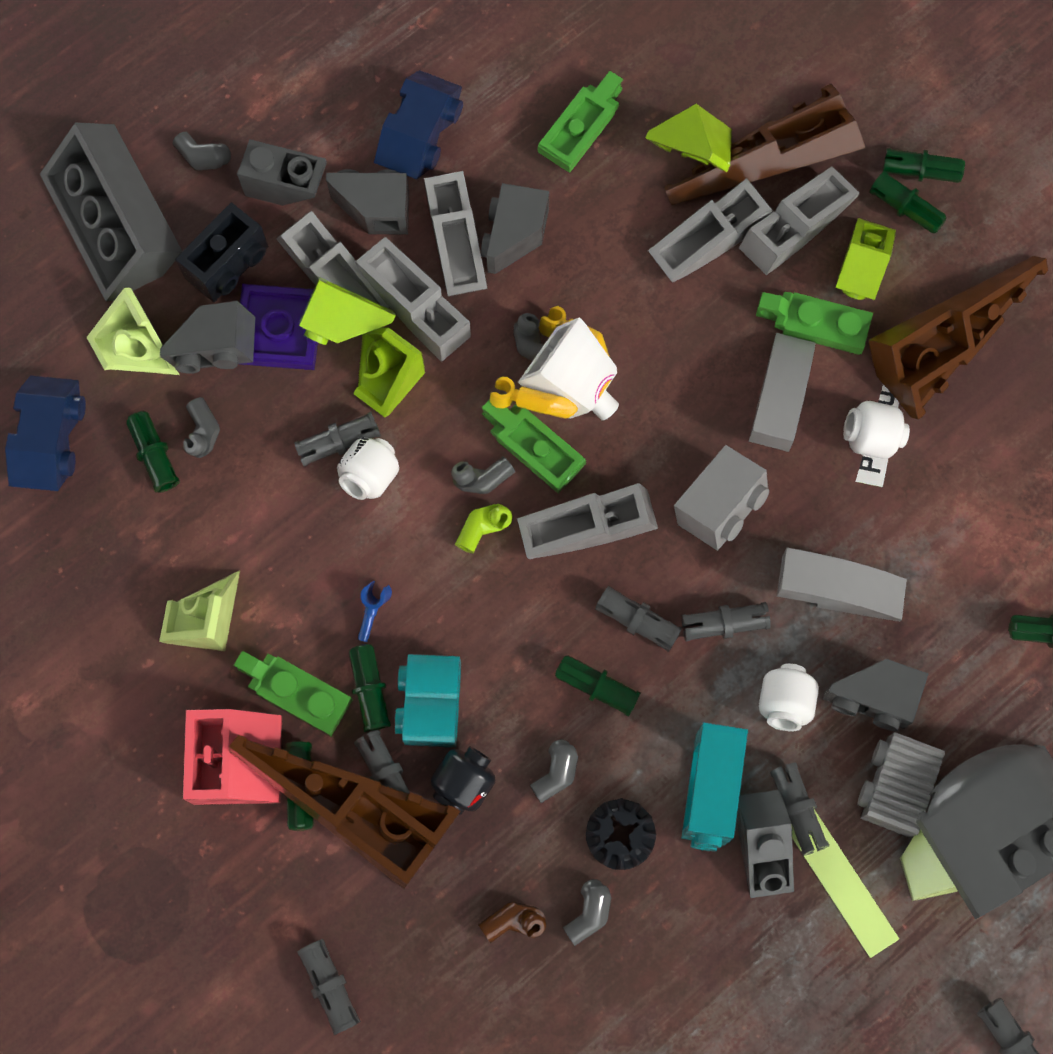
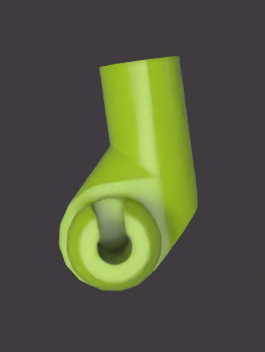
M492 504L473 510L469 514L455 546L473 554L482 535L501 531L511 524V511L500 504Z

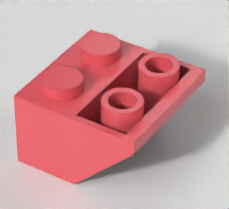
M233 709L186 710L183 799L193 805L281 803V792L231 753L229 746L240 735L246 737L249 741L273 749L275 747L282 749V716Z

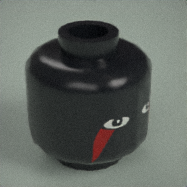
M471 746L468 747L466 752L458 749L449 750L431 777V785L435 790L433 794L434 799L444 806L456 807L461 811L459 815H462L464 810L476 811L479 809L496 781L493 771L487 767L491 759Z

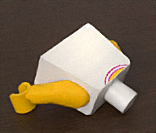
M552 307L549 310L548 317H541L539 325L540 332L549 338L518 381L522 387L520 390L515 389L514 382L510 378L500 377L496 380L495 388L505 391L507 394L502 395L497 392H491L490 403L496 408L503 409L509 407L515 401L517 407L564 419H571L592 410L604 421L617 410L619 403L606 391L617 374V367L609 356L603 335L599 331L587 326L580 317L567 321L565 310L562 307Z

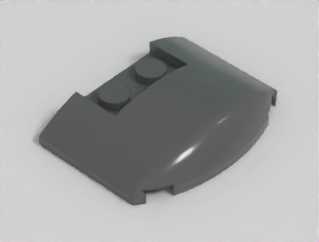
M1005 745L984 751L964 761L944 776L929 794L933 798L928 812L922 811L918 815L917 825L975 919L980 918L1023 893V890L1053 872V758L1045 746Z

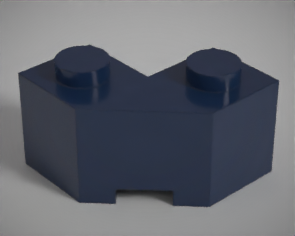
M420 70L406 78L400 90V96L402 97L400 108L395 114L389 112L382 126L374 163L399 173H406L407 176L414 179H419L429 170H433L437 165L441 148L437 146L440 132L452 123L455 124L461 115L463 101L459 100L462 86Z
M30 375L17 391L13 409L16 412H20V419L17 426V434L8 433L5 447L8 484L10 487L59 491L68 476H72L75 470L76 458L75 453L70 451L69 434L78 421L83 420L86 401L84 396H80L79 380Z

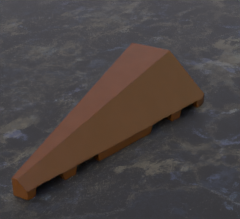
M831 83L821 89L822 97L807 106L805 102L801 101L792 107V114L775 122L769 121L731 145L730 167L727 172L718 169L714 165L706 169L704 165L700 164L692 169L693 176L674 185L667 184L664 186V190L671 205H675L736 187L746 178L753 182L865 149L866 147L857 122L845 108L841 94Z
M1032 256L868 340L876 376L899 401V404L911 418L920 419L924 416L926 411L923 407L935 393L942 394L948 388L947 379L959 365H967L1004 323L1005 320L1002 315L1012 303H1021L1027 296L1025 288L1037 275H1045L1047 273V259Z
M240 735L229 746L231 753L403 889H405L461 812L456 807L444 806L423 799L420 795L411 792L405 793L381 785L378 781L318 761L312 762L291 755L288 751L276 747L273 749L249 741L246 737Z

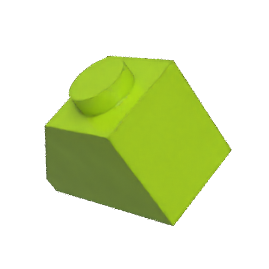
M858 218L835 288L842 289L845 295L854 299L863 300L867 297L875 300L892 254L896 230Z
M319 277L299 326L306 329L304 333L306 337L320 344L327 345L328 340L340 343L393 323L396 315L389 308Z

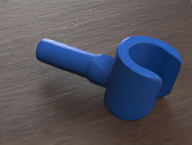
M372 581L362 589L360 598L365 605V614L357 640L368 642L378 608L390 600L392 596V589L389 585L383 588L380 599L375 598L372 593L375 581Z

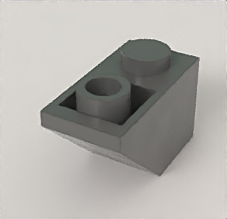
M249 139L237 176L246 197L284 206L315 198L327 161L326 158Z
M343 169L337 173H326V182L331 199L368 234L408 235L409 185L406 173H399L389 169L380 170L377 173H359L351 169Z
M502 183L499 198L492 197L488 219L494 222L491 234L484 233L481 247V257L487 258L488 273L496 274L542 245L549 213V191Z
M238 301L199 306L160 348V357L175 367L178 372L186 374L198 373L200 368L234 369L238 364L251 363L254 357L255 316Z
M885 659L831 684L825 691L822 700L831 702V708L839 713L856 716L858 712L874 718L873 724L880 728L898 731L899 727L905 729L914 722L928 673Z
M780 790L740 795L737 811L738 834L750 898L794 892L792 823Z

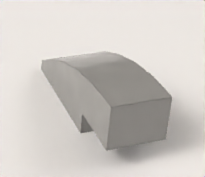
M831 166L783 199L776 211L751 227L739 249L765 275H768L829 225L858 197L859 192Z
M459 171L424 178L426 196L448 297L487 289L464 172Z
M746 178L716 203L713 200L709 201L648 251L673 283L743 241L751 227L773 212Z
M312 211L305 214L276 238L315 285L319 277L389 308L358 269L355 263L356 260L341 242H336Z
M386 237L355 261L358 269L390 309L395 312L405 326L441 362L471 337L470 321L442 296L441 287Z
M776 333L749 442L787 452L790 451L805 397L816 345L815 342Z
M640 483L601 496L592 493L517 518L528 559L577 551L658 529L648 490Z
M786 548L782 556L777 597L817 603L816 608L900 622L903 615L907 579L852 561Z

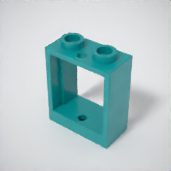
M703 722L695 736L681 839L691 840V848L717 851V848H721L722 845L725 846L734 838L748 729Z

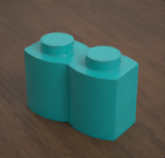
M408 654L407 666H399L398 691H405L404 708L396 709L395 734H402L404 745L456 748L461 681V659L459 656Z

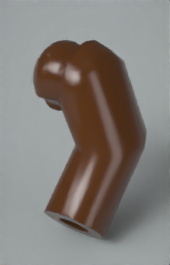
M509 902L479 923L478 926L489 942L492 943L508 930L525 934L531 938H537L544 933L546 921L543 912L538 908L518 902Z

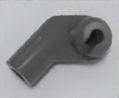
M188 132L179 133L172 143L195 170L218 169L228 164L231 159V151L227 145L223 143L198 145Z
M525 313L519 316L518 321L514 324L513 335L519 354L533 361L544 344L541 343L539 319L531 313Z
M199 397L186 405V409L196 426L193 433L189 434L190 439H184L183 447L187 454L202 458L213 450L220 432V426L204 398Z
M503 456L486 470L473 468L468 462H459L451 470L453 483L458 489L478 494L490 493L515 473L513 466Z
M559 739L550 745L548 753L551 755L549 773L530 784L533 793L540 803L567 788L574 781L578 754L576 748L570 745L567 740Z
M591 879L583 884L581 888V894L584 898L583 913L562 927L574 946L604 927L608 921L612 897L609 888L604 886L600 880Z

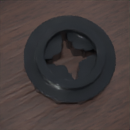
M623 798L607 801L601 804L588 820L586 827L588 848L594 858L608 868L615 870L634 868L649 857L655 845L656 830L652 816L639 803ZM611 817H614L616 822L619 821L622 827L638 825L628 836L629 846L632 851L629 852L627 847L623 846L620 841L604 843L614 832Z

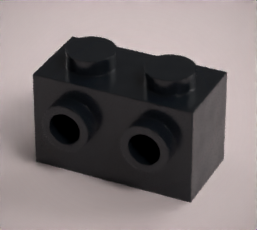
M231 202L175 260L184 278L215 303L221 295L229 294L236 287L239 277L249 267L256 266L263 259L269 246L262 227Z

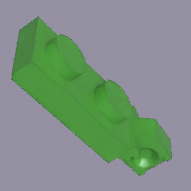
M609 71L597 88L591 84L587 88L583 86L540 141L538 153L570 173L615 115L619 107V102L616 101V98L622 91L621 82L623 79Z
M763 292L759 300L756 316L776 321L774 327L783 330L784 335L859 355L864 350L873 313L795 292L794 294L784 292L783 296Z
M490 399L482 407V415L494 426L490 433L497 439V442L558 494L586 465V460L582 455L529 410L521 409L517 405H514L510 410L508 408H496L490 403Z
M242 651L234 664L237 670L253 678L248 687L255 691L259 697L332 737L353 701L350 696L280 657L276 658L267 654L262 662Z

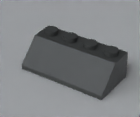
M75 122L41 171L40 176L105 301H114L124 288H131L134 291L162 277L176 261L175 259L182 252V249L115 124Z

